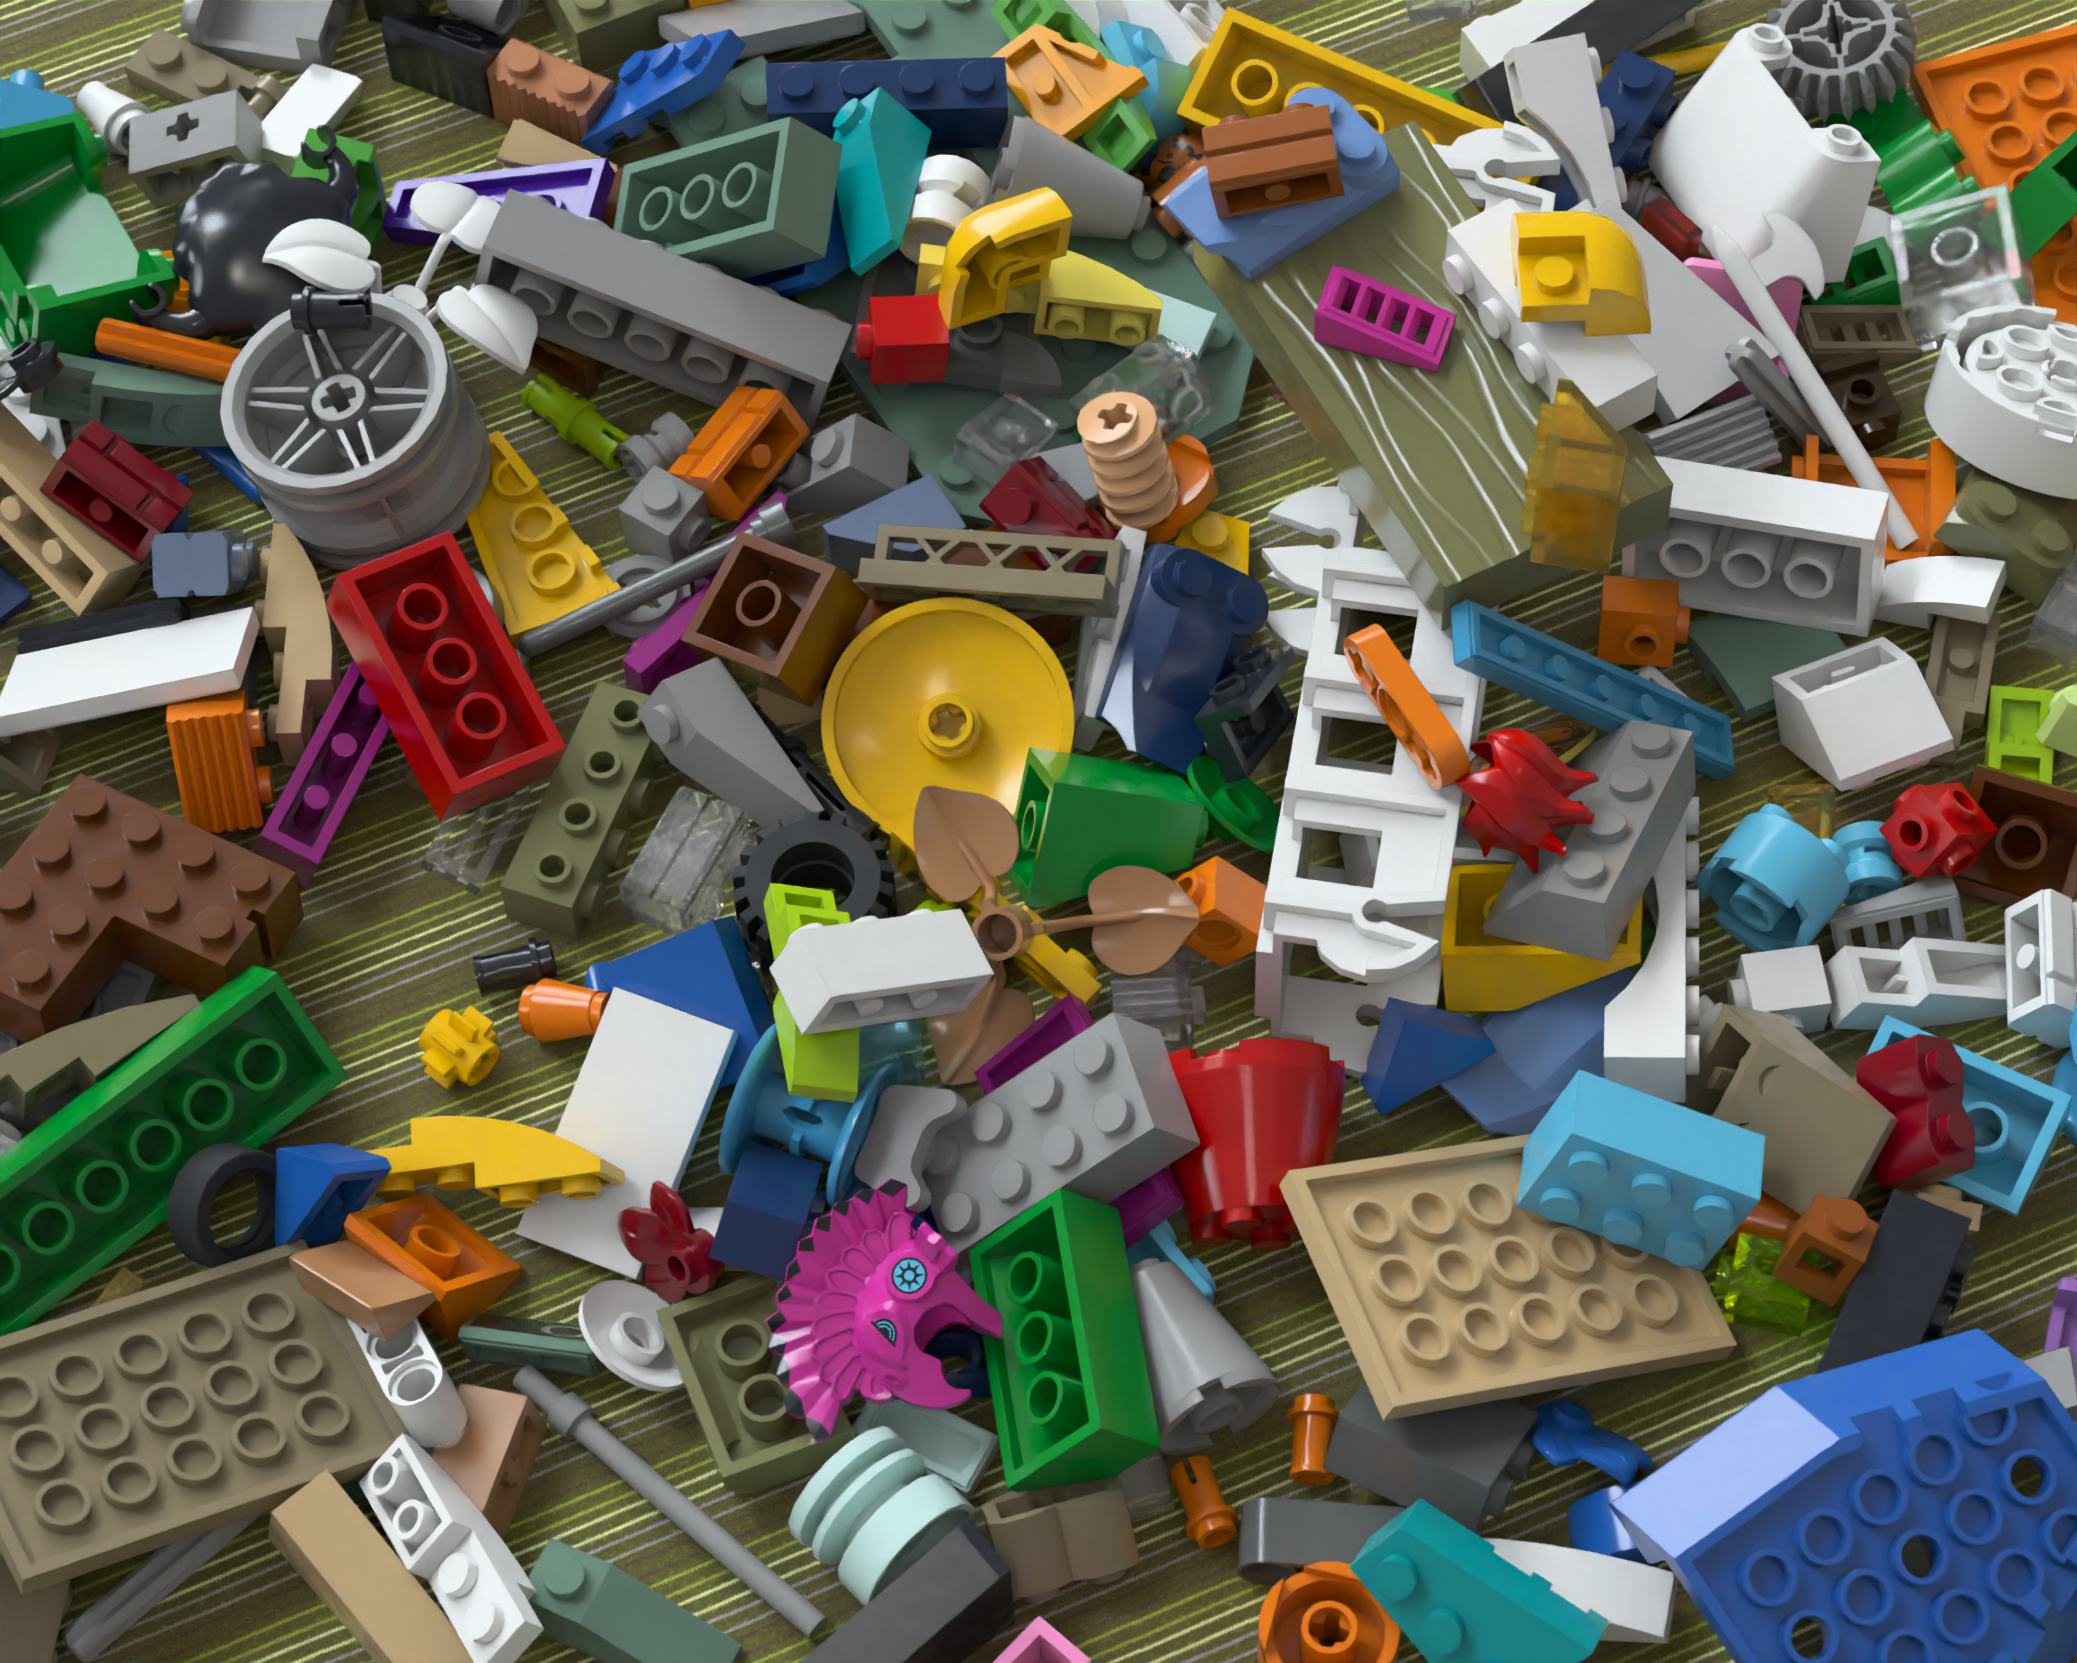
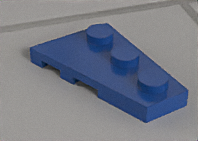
M731 29L705 36L699 34L687 41L676 44L670 42L661 48L646 52L640 50L634 53L620 69L619 77L622 79L580 143L591 153L601 156L611 149L614 143L612 141L619 132L623 131L631 139L645 131L649 121L662 110L669 116H672L718 89L747 44Z

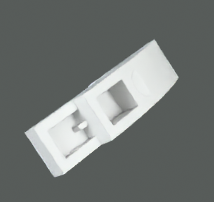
M402 1433L382 1457L375 1462L368 1473L361 1479L359 1485L407 1571L427 1579L473 1662L514 1663L544 1629L528 1602L536 1590L501 1537L468 1496L412 1437Z

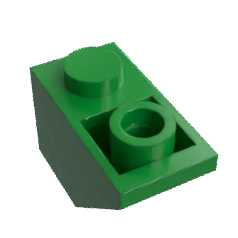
M2077 129L2042 160L1974 229L2016 272L2077 217Z

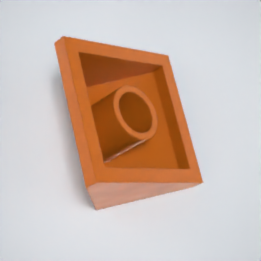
M428 1191L350 1213L344 1223V1228L350 1241L434 1293L437 1300L426 1308L419 1317L452 1344L458 1339L460 1327L474 1314L483 1313L518 1278L523 1268Z

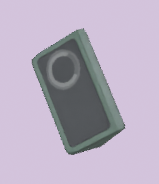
M476 1313L459 1330L458 1338L467 1358L473 1362L519 1368L531 1364L537 1370L587 1377L600 1375L602 1362L587 1344L580 1325L490 1313Z

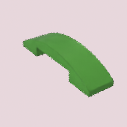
M998 0L989 11L1010 41H1013L1037 23L1060 33L1064 40L1071 43L1080 42L1100 51L1104 58L1117 63L1090 27L1064 0ZM1138 94L1133 98L1119 96L1082 137L1094 155L1126 173L1135 166L1157 141L1151 119Z

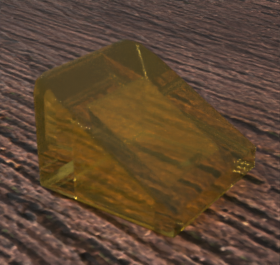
M1833 784L1778 785L1769 787L1767 804H1776L1785 809L1793 817L1795 823L1811 832L1818 839L1826 838L1832 840L1834 835L1835 789Z

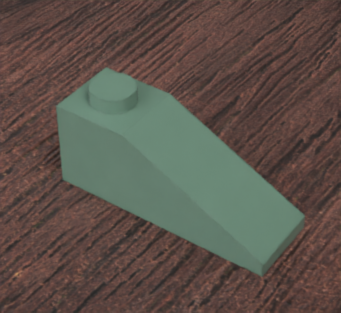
M551 1537L528 1577L536 1590L528 1602L544 1628L540 1634L602 1662L736 1663L743 1650L742 1644L613 1564Z

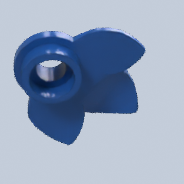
M1558 1400L1555 1404H1542L1536 1410L1539 1415L1535 1424L1536 1428L1532 1436V1443L1554 1466L1574 1465L1579 1460H1582L1602 1469L1625 1486L1631 1484L1637 1469L1651 1472L1654 1463L1640 1446L1615 1432L1595 1426L1592 1423V1415L1578 1404L1566 1400Z

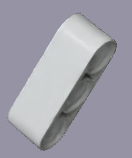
M346 1317L387 1399L409 1435L420 1446L426 1448L441 1446L458 1436L467 1421L466 1407L418 1317L388 1343Z

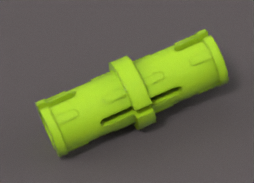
M545 373L536 375V380L543 387L539 386L534 380H531L522 393V404L557 428L559 431L558 437L567 444L575 445L577 443L604 463L608 469L612 471L619 469L620 462L614 459V456L620 459L618 446L631 436L625 434L604 419L597 412L599 410L598 406L589 399H578Z

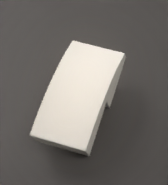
M1934 556L1902 560L1888 564L1884 571L1883 591L1874 619L1925 629L1930 628L1935 614L1988 624L2007 579L2005 561L1977 557Z

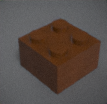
M739 531L681 640L705 661L718 656L732 677L812 708L870 597L837 566Z

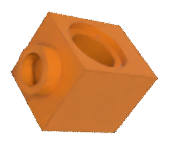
M1219 856L1211 858L1174 880L1190 895L1200 911V923L1186 939L1185 945L1223 968L1256 951L1267 886Z

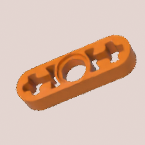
M1373 624L1344 638V653L1355 678L1427 782L1434 789L1440 790L1456 782L1460 777L1469 774L1471 771L1470 762L1461 739L1385 630L1378 624Z

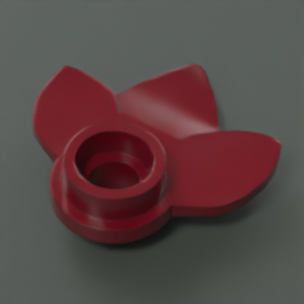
M656 1181L652 1184L650 1190V1209L629 1207L619 1213L618 1228L622 1242L633 1258L645 1263L643 1283L647 1289L658 1294L662 1300L669 1303H678L686 1299L690 1293L700 1295L712 1289L716 1279L724 1273L725 1263L708 1258L715 1237L705 1229L694 1228L690 1211L685 1202L676 1192L661 1181Z

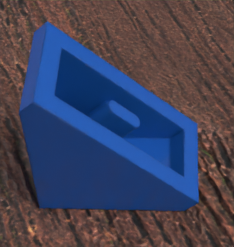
M1389 997L1367 1059V1072L1360 1079V1083L1382 1116L1497 1051L1475 1018Z
M333 1142L276 1148L274 1242L276 1247L304 1239L308 1248H317L336 1243L345 1232L344 1223L348 1215L360 1211L392 1169L388 1159Z

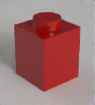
M939 295L869 297L866 322L856 323L855 342L858 360H868L871 384L944 382L950 339L948 328L938 305Z

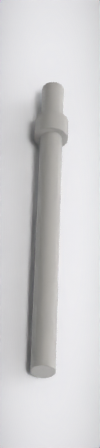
M531 1364L524 1366L513 1379V1386L528 1396L534 1404L548 1415L546 1419L547 1424L567 1441L577 1439L806 1637L813 1639L823 1630L828 1618L595 1420L593 1418L594 1409L574 1392L565 1394Z

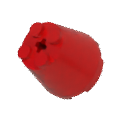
M1273 1038L1239 1039V1048L1215 1050L1198 1059L1197 1050L1192 1048H1185L1168 1054L1176 1080L1183 1093L1201 1145L1168 1165L1186 1201L1181 1207L1188 1228L1191 1231L1192 1244L1197 1247L1210 1248L1227 1245L1232 1240H1251V1248L1257 1251H1276L1290 1247V1235L1300 1234L1279 1184L1290 1170L1333 1164L1346 1091L1344 1060H1330L1329 1047L1322 1044L1302 1040Z

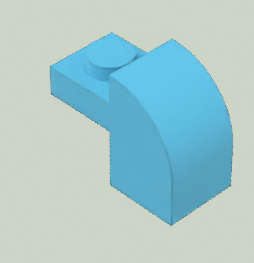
M1116 20L1100 32L1106 48L1118 64L1127 68L1132 65L1140 69L1150 84L1139 92L1138 95L1151 119L1157 141L1136 163L1137 165H1143L1168 136L1176 133L1181 134L1185 128L1176 112L1193 79L1190 66L1164 59L1166 55L1164 44L1153 29Z

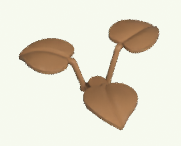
M934 785L926 786L920 792L913 824L914 847L919 869L930 888L938 895L952 902L970 899L983 886L985 890V899L981 901L983 912L977 916L971 930L994 973L993 981L990 978L964 1012L926 1017L928 1035L937 1058L940 1079L945 1085H960L978 1081L974 1072L1035 1022V1009L1030 997L1020 990L1004 987L1007 974L1003 965V960L1025 953L1032 945L1035 935L1094 927L1091 942L1097 958L1117 973L1140 975L1152 972L1171 960L1200 923L1198 907L1179 884L1155 870L1131 865L1109 869L1092 880L1088 889V902L1093 913L1092 915L1033 922L1031 916L1023 908L1016 905L999 906L997 903L998 889L992 877H997L1010 871L1016 863L1020 851L1018 826L1006 807L995 799L983 794Z

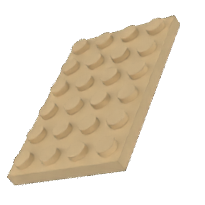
M1531 1134L1290 1170L1279 1184L1383 1421L1722 1360L1729 1356L1737 1346V1343L1702 1272L1689 1267L1675 1265L1664 1258L1627 1245L1610 1242L1604 1237L1564 1223L1550 1221L1542 1215L1516 1207L1524 1143Z

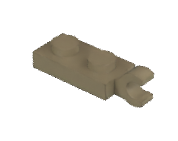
M1993 612L1988 624L1936 615L1925 682L1953 737L1955 750L1931 758L1929 762L1931 765L1954 769L1963 726L1979 729L1982 727L2002 613Z

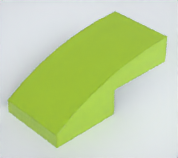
M1990 685L1986 708L1984 765L2052 784L2054 749L2043 745L2035 734L2050 712L2048 705L2054 698V690Z

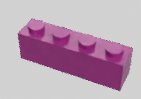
M354 659L253 850V853L296 872L298 885L304 890L308 888L391 729Z

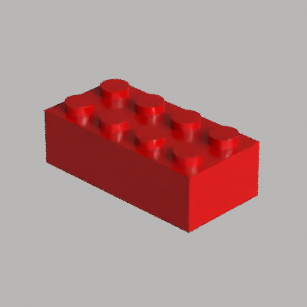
M450 530L336 576L325 606L440 823L553 775L567 746Z

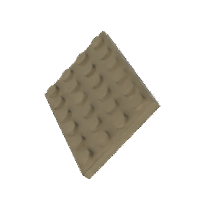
M304 1239L0 1337V1550L22 1595L276 1508L326 1469L339 1485L362 1478L402 1433L408 1435L378 1382L346 1317L302 1289L289 1262V1257L295 1253L309 1250Z

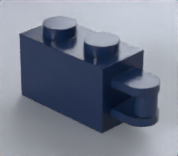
M747 1139L708 1258L785 1282L786 1266L796 1258L798 1241L811 1235L815 1219L822 1216L827 1200L826 1191L816 1187L824 1164L808 1159L809 1156L804 1158L773 1148L774 1144L768 1142L760 1144Z

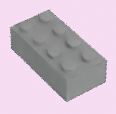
M1112 1012L969 1106L963 1117L959 1120L941 1127L936 1132L938 1140L936 1156L931 1165L922 1171V1178L931 1193L930 1206L940 1235L948 1246L958 1253L957 1263L971 1267L969 1256L971 1248L1058 1188L1108 1204L1201 1145L1183 1093L1176 1080L1160 1030Z

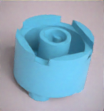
M1768 803L1764 804L1759 812L1748 814L1742 819L1699 873L1696 884L1702 902L1710 894L1720 908L1713 917L1718 924L1732 937L1754 951L1764 952L1809 946L1849 894V880L1845 869L1850 864V858L1839 844L1826 838L1818 839L1811 832L1795 823L1793 817L1785 809L1776 804Z

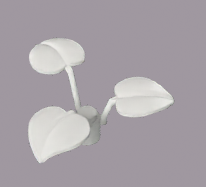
M437 181L421 185L416 189L411 198L410 209L412 215L421 226L441 235L415 287L411 285H398L393 290L388 291L386 295L410 304L429 319L432 325L441 318L450 329L521 376L524 375L530 362L532 348L537 336L538 323L535 313L522 299L502 288L488 284L476 285L469 292L462 286H455L451 291L441 294L436 305L429 310L427 297L424 294L451 240L464 250L481 255L483 244L501 206L491 198L483 195L479 196L474 190L455 183ZM308 219L292 224L283 229L271 241L262 259V262L284 267L303 280L330 292H353L368 290L371 287V293L383 294L381 266L379 263L368 259L371 251L369 241L359 232L339 222L327 219Z

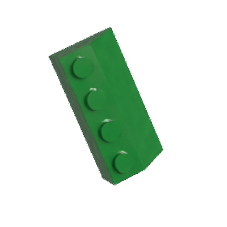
M1058 1188L969 1250L975 1293L984 1302L1000 1312L1003 1317V1340L982 1334L1006 1487L1014 1492L1114 1478L1161 1448L1119 1209Z

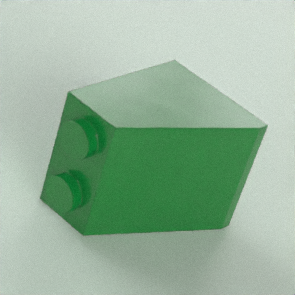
M1029 747L1014 813V820L1020 833V851L1016 863L1006 874L1027 906L1042 908L1088 895L1089 885L1092 880L1103 872L1115 867L1127 865L1142 866L1162 874L1191 867L1195 847L1201 848L1206 840L1209 824L1208 812L1204 810L1205 805L1182 777L1166 768Z

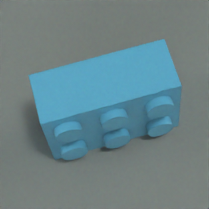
M1578 1070L1524 1143L1516 1207L1542 1215L1550 1221L1564 1223L1604 1237L1610 1242L1627 1245L1664 1258L1675 1265L1689 1267L1702 1272L1760 1201L1766 1136Z

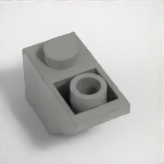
M854 413L805 439L774 477L771 496L778 490L787 496L789 512L845 515L906 486L911 443Z

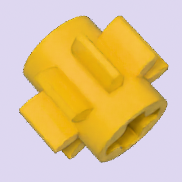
M472 1005L464 1011L462 1016L450 1009H444L437 1013L422 1031L418 1042L419 1048L426 1052L420 1059V1061L427 1065L424 1072L446 1089H449L457 1079L469 1086H474L482 1081L492 1070L500 1054V1047L493 1042L498 1036L492 1030L495 1023Z

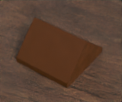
M1977 763L1968 792L1999 831L1978 852L1977 859L1970 867L1952 877L1957 890L2006 906H2012L2040 890L2052 889L2070 897L2073 902L2077 889V792Z

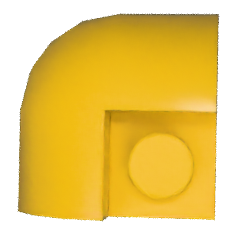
M1048 187L1036 189L984 206L961 220L946 245L938 305L943 320L949 330L1004 313L1008 289L1049 277L1051 261L1066 256L1073 215L1055 191Z
M1584 211L1512 214L1510 243L1514 286H1518L1521 323L1583 320L1585 336L1650 334L1651 318L1643 258L1630 232L1607 216Z

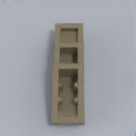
M194 994L124 1007L61 1027L1 1054L0 1105L8 1101L24 1120L76 1084L85 1092L201 1002Z

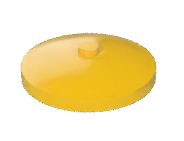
M939 597L920 600L890 611L866 627L850 643L834 667L827 684L821 713V734L827 764L842 794L850 804L865 812L873 821L880 824L878 828L883 834L891 837V831L908 813L913 816L915 815L921 790L931 785L986 795L1005 806L1014 818L1029 747L1072 754L1076 734V716L1072 693L1062 665L1046 641L1031 626L1012 613L986 602L958 597Z

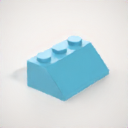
M1886 1014L1867 1055L1917 1034L1934 1035ZM1953 1044L1964 1065L1962 1105L1975 1129V1162L1973 1169L1941 1180L1938 1183L1957 1188L1964 1195L2017 1217L2039 1180L2069 1117L2072 1096Z

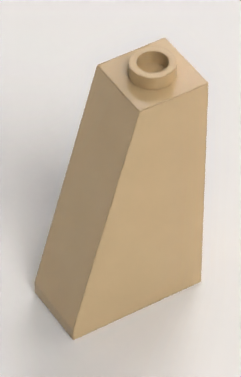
M327 1469L271 1512L269 1540L376 1663H474L453 1624L411 1572L407 1571L402 1561Z

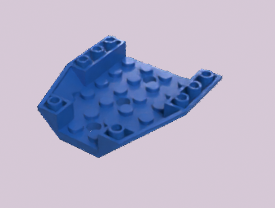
M1979 1328L1773 1386L1608 1504L1649 1564L1666 1560L1735 1663H2070L2077 1652V1425L2043 1377ZM2019 1458H2026L2032 1461L2037 1466L2041 1475L2040 1488L2031 1498L2018 1493L2011 1481L2012 1466ZM1912 1537L1923 1540L1932 1551L1933 1564L1929 1573L1923 1578L1910 1574L1902 1561V1549L1905 1543ZM1801 1618H1808L1814 1621L1820 1627L1823 1634L1822 1649L1813 1659L1802 1657L1792 1645V1629Z

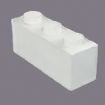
M919 909L906 916L878 919L876 916H865L852 923L824 926L822 923L807 924L789 936L787 945L769 968L802 1035L964 1012L994 975L961 909L932 912L930 909Z

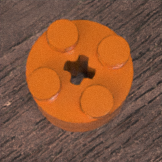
M1334 1561L1316 1562L1304 1566V1571L1289 1577L1285 1581L1283 1578L1267 1594L1259 1616L1258 1663H1397L1400 1627L1349 1568L1350 1564ZM1325 1639L1338 1642L1333 1647L1323 1646Z

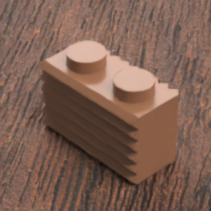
M511 38L486 70L495 120L504 119L505 125H510L514 119L518 120L520 118L590 152L580 142L614 93L615 89L612 88L614 81L516 38Z

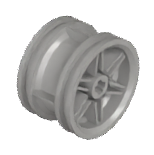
M371 292L373 315H365L366 318L372 319L370 330L325 329L318 330L314 336H307L304 330H294L291 323L290 309L269 321L249 339L232 363L222 389L220 408L224 436L249 479L259 491L261 499L274 521L287 524L301 543L310 560L328 568L346 571L450 530L454 534L465 524L467 517L481 501L491 469L492 448L487 427L478 413L475 403L461 382L443 341L429 319L406 302L386 294Z

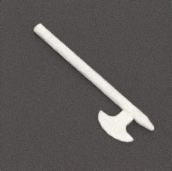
M1776 211L1762 212L1761 214L1772 233V245L1766 252L1749 261L1741 247L1720 226H1712L1710 234L1720 263L1767 339L1774 344L1779 352L1778 357L1857 485L1861 489L1890 493L1887 533L1896 548L1903 550L1920 539L1919 535L1766 290L1768 286L1783 278H1795L1804 284L1816 301L1824 292L1826 275L1823 259L1815 242L1805 229L1788 215Z

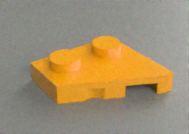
M1037 23L991 56L1005 57L1007 85L1031 118L1071 142L1088 131L1119 96L1133 98L1150 85L1140 69L1132 65L1127 68L1104 58L1100 51L1080 42H1068L1063 39L1060 33Z

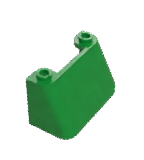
M81 112L0 129V337L9 352L21 343L31 338H36L40 343L53 340L60 349V353L84 357L96 350L95 337L102 319L112 318L137 324L132 318L129 300L135 301L144 310H152L157 307L158 302L151 299L147 292L146 285L148 283H156L161 286L166 295L167 307L172 305L174 293L180 290V276L173 267V259L171 257H164L157 248L143 250L139 254L103 192L100 184L102 168H106L108 165L107 149L99 133H92Z

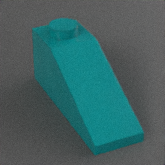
M880 86L861 101L854 98L847 102L833 121V127L836 129L833 140L842 145L836 195L850 266L859 276L901 247L932 133L927 126Z

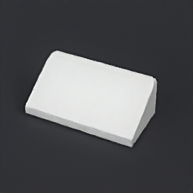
M312 63L262 121V159L266 162H274L291 177L301 150L300 142L304 141L308 128L317 129L318 125H327L334 130L359 101L363 81L354 75Z

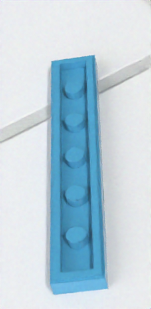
M1469 599L1450 607L1454 666L1608 733L1631 719L1693 731L1695 771L1716 780L1735 773L1729 716Z

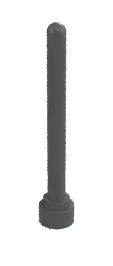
M780 499L758 509L760 516L749 520L751 527L743 530V532L789 549L801 545ZM738 533L521 636L518 643L520 652L525 656L535 657L719 570Z

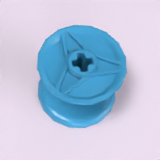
M774 1023L766 1030L753 1049L738 1079L727 1108L719 1143L718 1163L721 1173L735 1175L747 1139L760 1144L768 1142L769 1139L789 1146V1151L792 1154L804 1158L813 1155L831 1162L826 1188V1199L829 1211L831 1212L836 1202L849 1201L860 1190L869 1188V1185L857 1178L854 1170L855 1160L862 1150L879 1107L882 1093L892 1085H903L904 1078L901 1065L886 1063L878 1068L868 1078L854 1103L827 1099L814 1100L804 1096L789 1095L776 1023Z

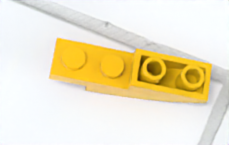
M437 1116L410 1119L411 1145L365 1151L386 1157L392 1168L375 1191V1196L379 1198H405L415 1194V1186L436 1184L437 1188L442 1190H465L475 1187V1189L498 1199L502 1207L525 1208L538 1205L540 1203V1195L562 1193V1197L566 1199H592L602 1196V1187L625 1184V1172L622 1169L571 1141L541 1129L511 1121L483 1117Z

